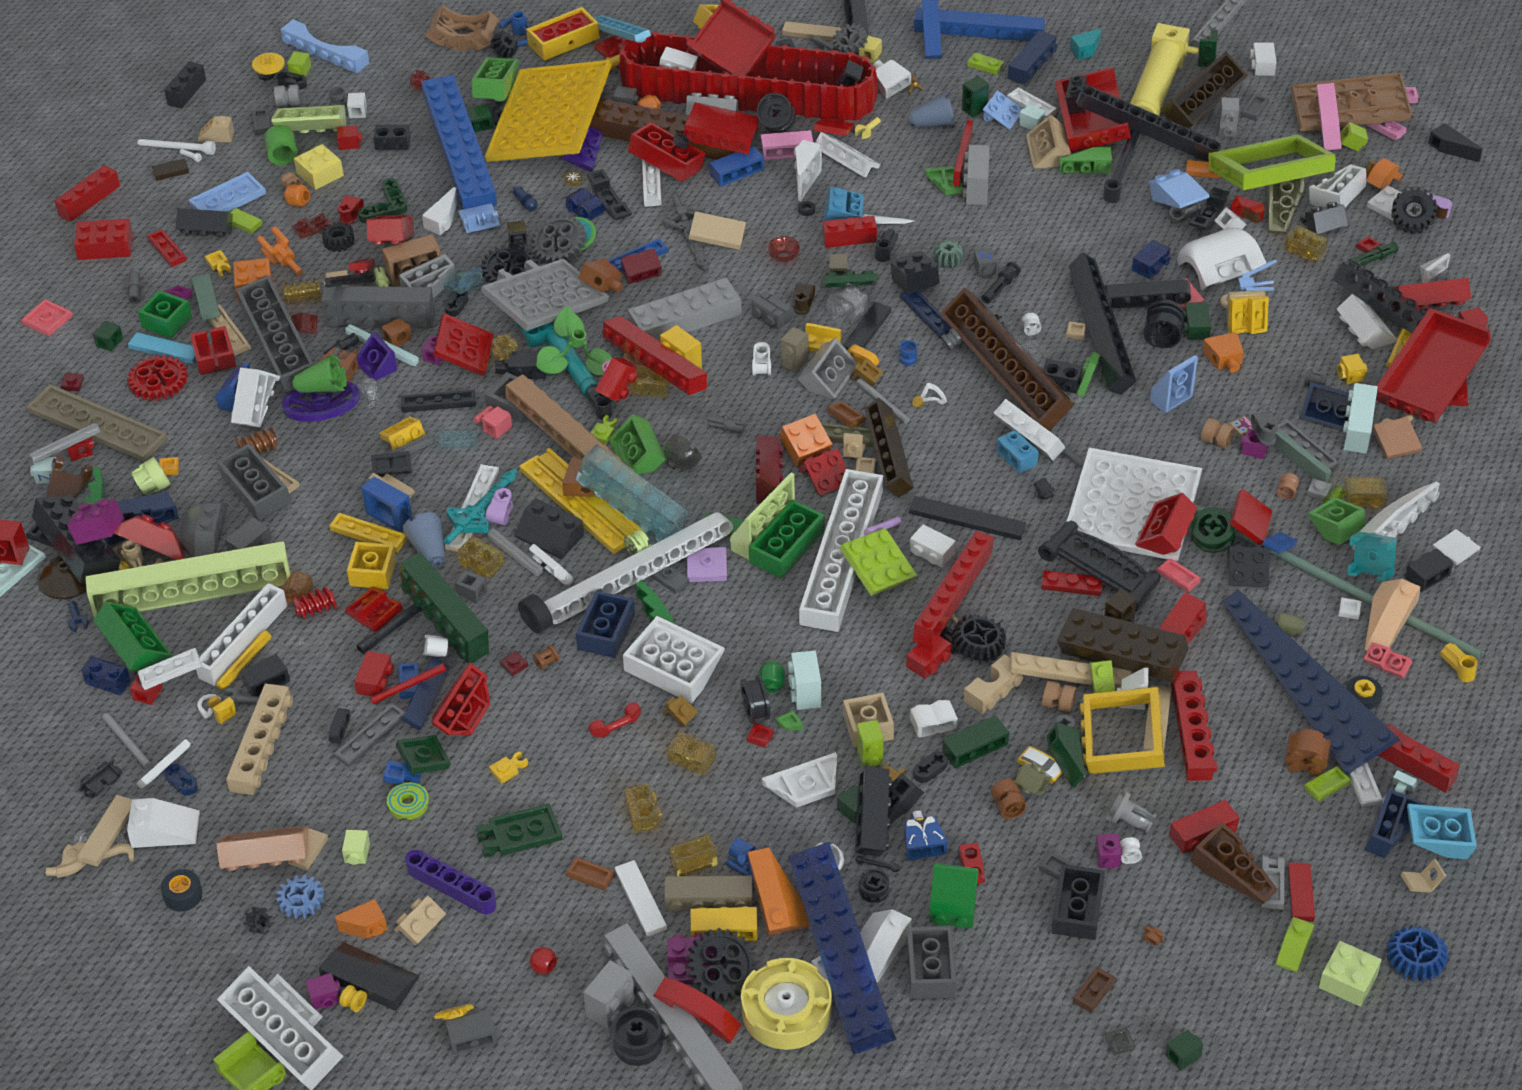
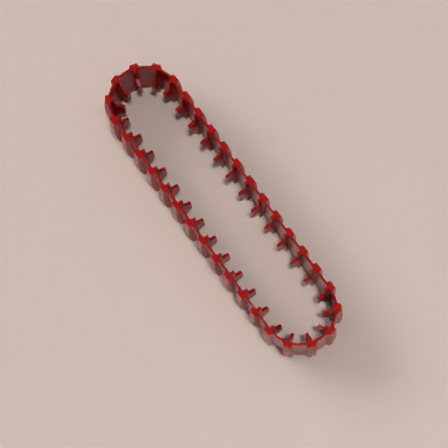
M653 32L650 33L651 36L640 43L630 39L623 42V50H620L619 66L622 86L636 88L639 98H643L646 95H655L663 103L665 101L674 102L675 104L687 103V96H692V93H701L702 97H708V94L718 95V98L724 99L725 95L735 96V99L739 100V111L752 110L757 113L758 103L764 96L778 93L790 101L798 116H804L805 118H827L839 121H857L862 119L867 113H872L877 97V73L875 66H872L869 58L855 55L854 52L839 53L835 50L829 52L821 51V49L810 50L805 49V47L791 48L787 45L773 46L770 44L748 76H744V74L739 76L730 75L728 72L723 73L699 56L697 57L696 70L679 69V67H676V69L664 68L660 65V58L666 47L697 56L689 51L686 45L689 39L693 40L695 38L691 35L676 36V34L672 33L667 35ZM848 60L863 67L861 78L858 83H855V86L844 87L843 84L833 86Z

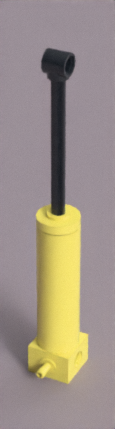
M1161 23L1157 24L1152 36L1151 52L1130 102L1131 104L1159 116L1160 109L1163 107L1177 68H1182L1187 53H1199V48L1189 46L1190 29ZM1132 129L1130 131L1131 138L1126 141L1112 179L1104 182L1103 199L1108 203H1116L1120 200L1121 181L1140 136L1139 132Z

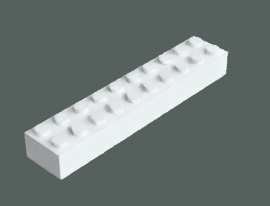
M849 469L845 470L799 609L800 625L839 632L857 575L840 550V547L843 543L865 536L864 530L873 525L883 493V475Z

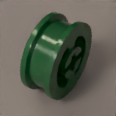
M1210 507L1199 511L1191 523L1192 539L1195 545L1209 553H1218L1229 548L1235 539V528L1230 525L1232 515L1226 510L1217 507ZM1222 525H1224L1227 528L1226 532L1223 535ZM1203 526L1205 530V536L1200 533V529Z

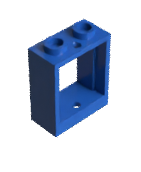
M375 476L361 487L366 514L400 533L403 531V525L407 520L413 521L410 499L406 493Z

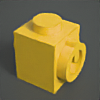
M1359 354L1342 356L1340 363L1337 364L1339 379H1344L1346 384L1364 381L1365 374H1367V365L1363 363Z

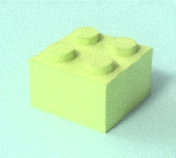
M1339 941L1322 973L1319 988L1361 1007L1378 975L1382 959Z

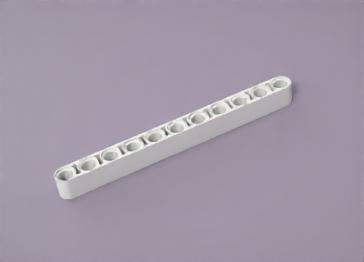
M713 513L546 600L544 603L552 615L553 623H561L588 609L596 590L616 594L727 536L733 529L732 522L721 513Z

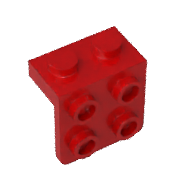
M830 449L825 450L819 454L820 456L815 458L810 456L804 459L799 467L802 474L808 472L819 496L840 488L847 468L838 449L830 451Z

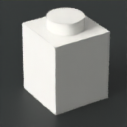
M348 93L347 108L349 118H366L367 103L365 93Z
M1227 207L1214 220L1224 230L1229 228L1243 229L1247 225Z

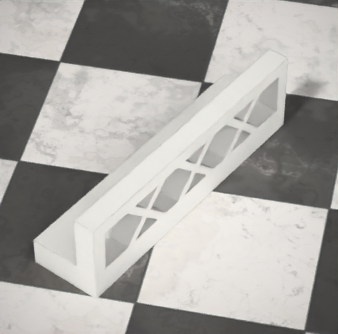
M820 132L815 142L822 145V152L863 177H867L871 167L878 169L881 165L832 135Z

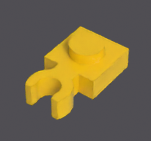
M221 250L205 256L207 264L213 271L217 270L219 276H223L222 271L224 270L231 273L228 259Z
M519 751L510 760L504 757L489 766V771L502 784L519 774L517 768H525L528 765V759L525 758L519 761L522 758V753Z

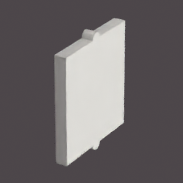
M1457 529L1432 546L1434 549L1437 548L1455 565H1458L1480 550V546Z

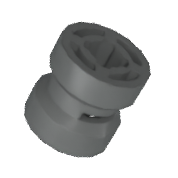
M342 87L329 89L330 106L347 105L345 90Z

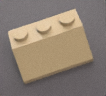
M1049 115L1026 134L1034 168L1060 167V158L1071 155L1064 124L1052 115Z

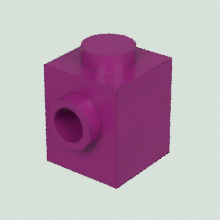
M432 334L421 347L423 361L439 366L443 359L433 356L437 336Z
M1097 835L1095 849L1098 867L1107 869L1120 867L1122 853L1119 835Z
M332 973L306 980L312 1007L315 1010L323 1007L329 1008L339 1003L338 994L342 993L339 981H334Z

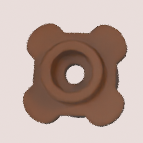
M1147 926L1143 927L1145 931L1142 938L1145 941L1158 946L1159 942H1164V936L1160 929L1154 926H1150V928Z

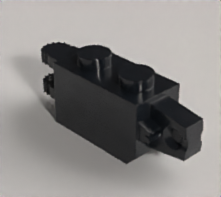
M513 351L509 354V359L495 361L496 374L508 372L516 377L523 374L528 379H546V376L557 375L542 372L537 368L536 363L539 351Z

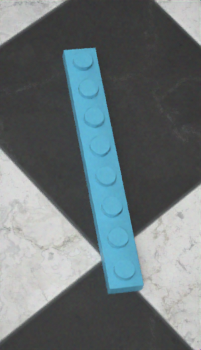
M604 15L594 18L599 23V30L636 41L637 43L643 42L647 37L651 36L649 29Z

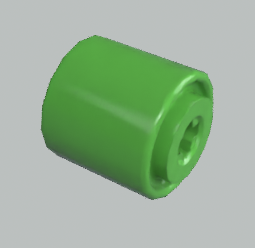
M283 125L273 126L267 130L264 141L268 159L275 165L292 163L298 155L293 131Z

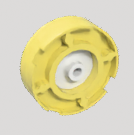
M779 958L766 962L765 967L758 971L753 970L743 984L741 1006L744 1025L757 1041L772 1048L789 1050L813 1043L826 1031L831 1020L832 993L828 980L818 973V968L800 959Z

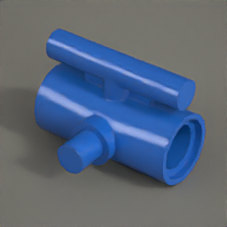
M738 837L729 848V855L737 859L738 862L728 858L726 865L743 876H752V882H754L748 852L759 849Z

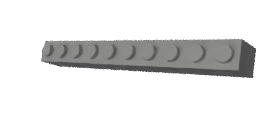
M625 924L605 934V945H603L605 953L608 957H613L614 963L632 972L633 988L637 991L636 995L642 1005L646 1004L648 1009L654 1011L660 1018L662 1035L664 1037L668 1036L674 1052L681 1054L685 1068L692 1070L697 1085L699 1087L703 1086L705 1090H743L742 1084L694 1016L676 1005L671 1008L653 997L665 976L630 926Z

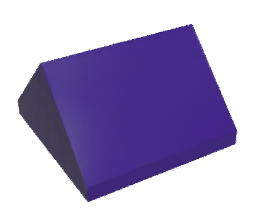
M372 332L357 355L358 366L370 379L377 381L397 371L394 351L376 332Z

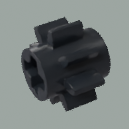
M252 907V912L245 913L246 921L243 924L250 927L249 932L254 933L257 931V933L263 934L265 928H271L269 923L272 916L266 913L267 908L259 910L258 907Z

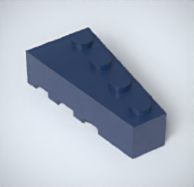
M168 492L117 501L124 517L123 521L138 515L142 517V514L152 517L153 522L158 524L161 522L169 523L179 519L176 505ZM113 533L111 537L104 539L109 545H113L126 538Z

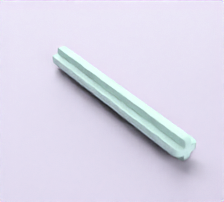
M351 324L345 328L346 334L351 335V333H355L359 340L366 343L371 335ZM383 340L394 351L395 358L411 366H416L419 363L418 356Z

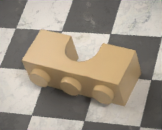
M1005 654L991 665L990 678L994 682H985L977 677L964 688V702L981 714L988 709L991 710L1000 698H1005L1014 686H1019L1023 680V675L1010 673V658Z

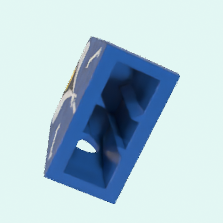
M922 811L911 813L912 820L905 822L907 861L947 855L948 842L936 818L933 816L924 817Z

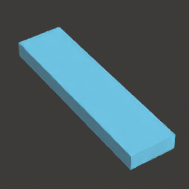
M137 332L128 343L129 349L153 355L158 354L161 357L165 354L166 358L172 355L173 360L179 358V361L194 364L196 361L193 348L190 345Z

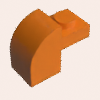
M1383 158L1373 167L1366 181L1380 189H1384L1387 185H1390L1393 178L1400 180L1403 174L1398 172L1400 167L1398 164Z

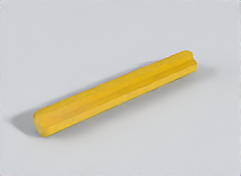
M265 630L258 635L216 682V686L223 691L240 674V671L268 643L272 637L271 634Z

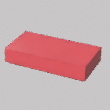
M1172 559L1166 560L1157 568L1160 575L1186 592L1193 589L1201 580V577Z

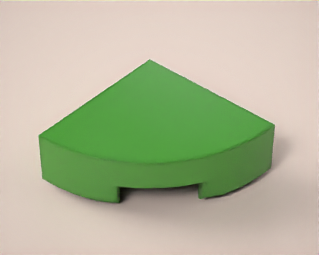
M794 711L775 718L776 724L786 730L803 729V723Z

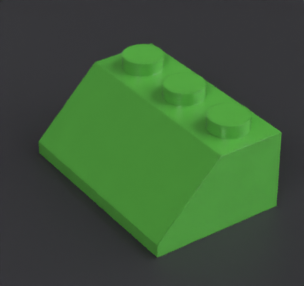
M634 414L609 439L615 454L620 457L623 463L630 466L637 475L655 471L666 460L649 421Z

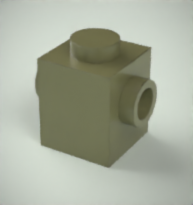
M1024 763L1016 773L1017 778L1015 782L1020 785L1019 789L1027 794L1032 792L1035 795H1043L1052 776L1043 772L1044 768L1037 763Z

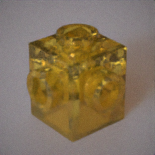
M509 333L499 335L492 340L493 348L491 350L495 359L498 357L500 360L509 359V354L519 348L515 338L511 339Z

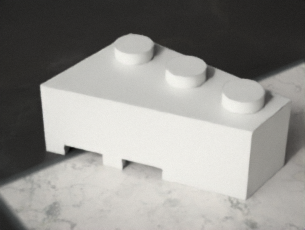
M1349 165L1334 173V177L1323 179L1322 183L1317 186H1310L1309 203L1325 207L1327 203L1336 201L1337 204H1344L1346 207L1366 187V169Z
M240 368L231 423L260 428L268 406H266L269 396H273V386L275 381H279L280 376L258 369Z

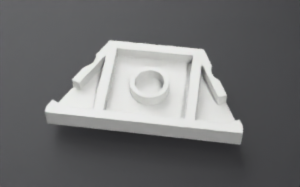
M835 752L763 777L762 785L796 808L834 795L837 754Z

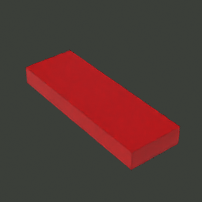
M163 229L147 235L148 241L171 268L187 261V257Z
M1288 863L1292 919L1295 917L1303 921L1314 922L1315 910L1310 863Z

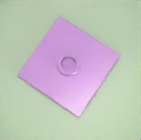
M726 547L702 548L687 556V578H689V582L727 581Z

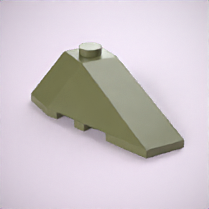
M1304 178L1265 186L1268 232L1286 233L1304 190Z

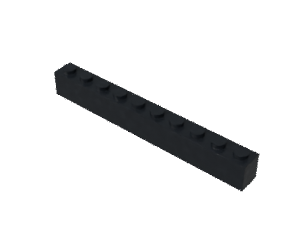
M1082 253L1068 266L1071 273L1070 276L1073 279L1074 288L1077 291L1078 300L1085 315L1086 325L1089 328L1094 349L1097 354H1100L1098 361L1103 370L1102 374L1105 377L1106 386L1111 392L1122 395L1137 381L1096 260Z

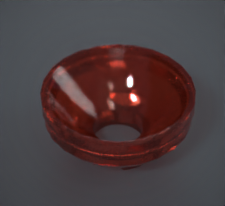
M776 237L768 244L769 255L779 262L791 261L799 255L800 244L793 237ZM782 253H787V254H789V256H779V255L782 254Z

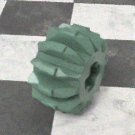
M944 240L943 243L938 242L933 250L934 260L939 266L944 265L945 268L947 266L951 268L954 265L959 266L963 259L962 246L958 245V242H952V240Z

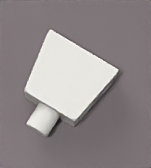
M878 60L873 64L877 73V87L886 99L911 84V73L894 60H890L885 64Z

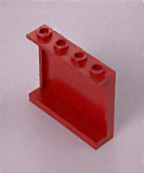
M720 0L721 3L693 40L689 39L687 41V48L723 73L728 72L730 75L741 76V74H744V76H748L776 38L774 28L769 24H763L757 16L749 15L744 8H738L734 5L733 1Z
M695 102L685 123L683 134L693 143L749 155L751 142L754 135L757 134L760 120L755 115Z

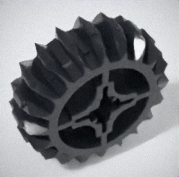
M970 614L968 618L963 617L961 621H958L953 628L952 643L958 655L963 654L964 659L970 658L971 662L978 660L979 664L982 660L988 663L990 659L995 661L997 656L1000 657L1006 645V634L1004 628H1001L1000 623H995L994 618L989 620L987 615L983 618L979 614L976 617Z

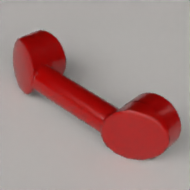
M632 702L624 709L626 716L608 725H605L602 720H595L589 725L588 730L594 737H605L610 732L630 722L634 723L640 716L641 707L638 703Z

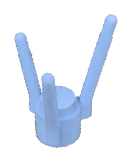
M1277 260L1268 262L1250 272L1242 273V277L1238 278L1240 291H1273L1274 287H1256L1273 284V280L1254 283L1253 277L1249 276L1275 264Z

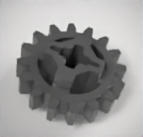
M853 23L852 26L847 24L845 28L841 26L840 31L836 30L837 35H833L834 40H832L836 51L840 53L854 52L856 50L860 52L859 48H864V43H868V35L865 28L861 27V24L856 26Z

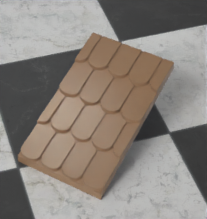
M1401 72L1292 85L1290 89L1299 131L1321 130L1317 95L1318 84L1334 83L1339 127H1345L1349 122L1355 125L1381 124L1382 122L1405 121L1412 116Z

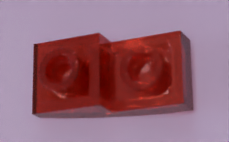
M322 212L310 221L305 217L291 227L299 238H305L322 232L324 227L332 224Z

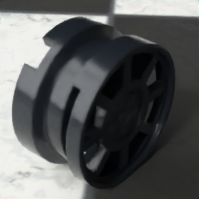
M868 869V872H863L859 877V894L861 898L869 903L884 901L889 895L888 875L880 869Z

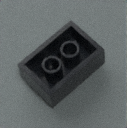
M1061 864L1051 934L1096 940L1105 870Z

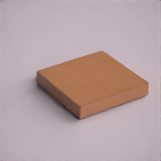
M1408 417L1372 426V430L1386 460L1421 452L1422 446Z

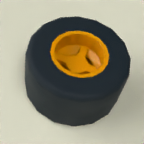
M187 869L175 870L165 876L161 883V893L164 902L171 910L177 912L188 911L198 905L202 899L203 891L200 880L193 871Z

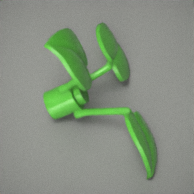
M569 306L565 307L555 319L554 331L559 337L568 336L569 343L561 354L553 346L542 348L537 356V368L548 374L561 373L568 365V361L563 356L571 346L574 348L583 346L585 356L589 358L585 363L591 374L603 376L602 365L606 361L611 360L612 356L606 351L597 348L593 349L589 355L587 342L584 341L586 338L584 324Z

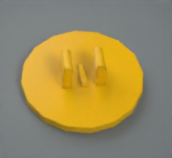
M264 53L258 55L252 61L253 70L264 75L277 73L285 65L284 58L277 53Z

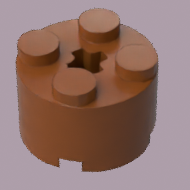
M1300 729L1299 733L1293 734L1294 731L1291 732L1288 737L1285 753L1287 769L1291 772L1307 771L1312 776H1320L1321 772L1327 767L1331 745L1330 740L1323 738L1321 732L1312 729Z

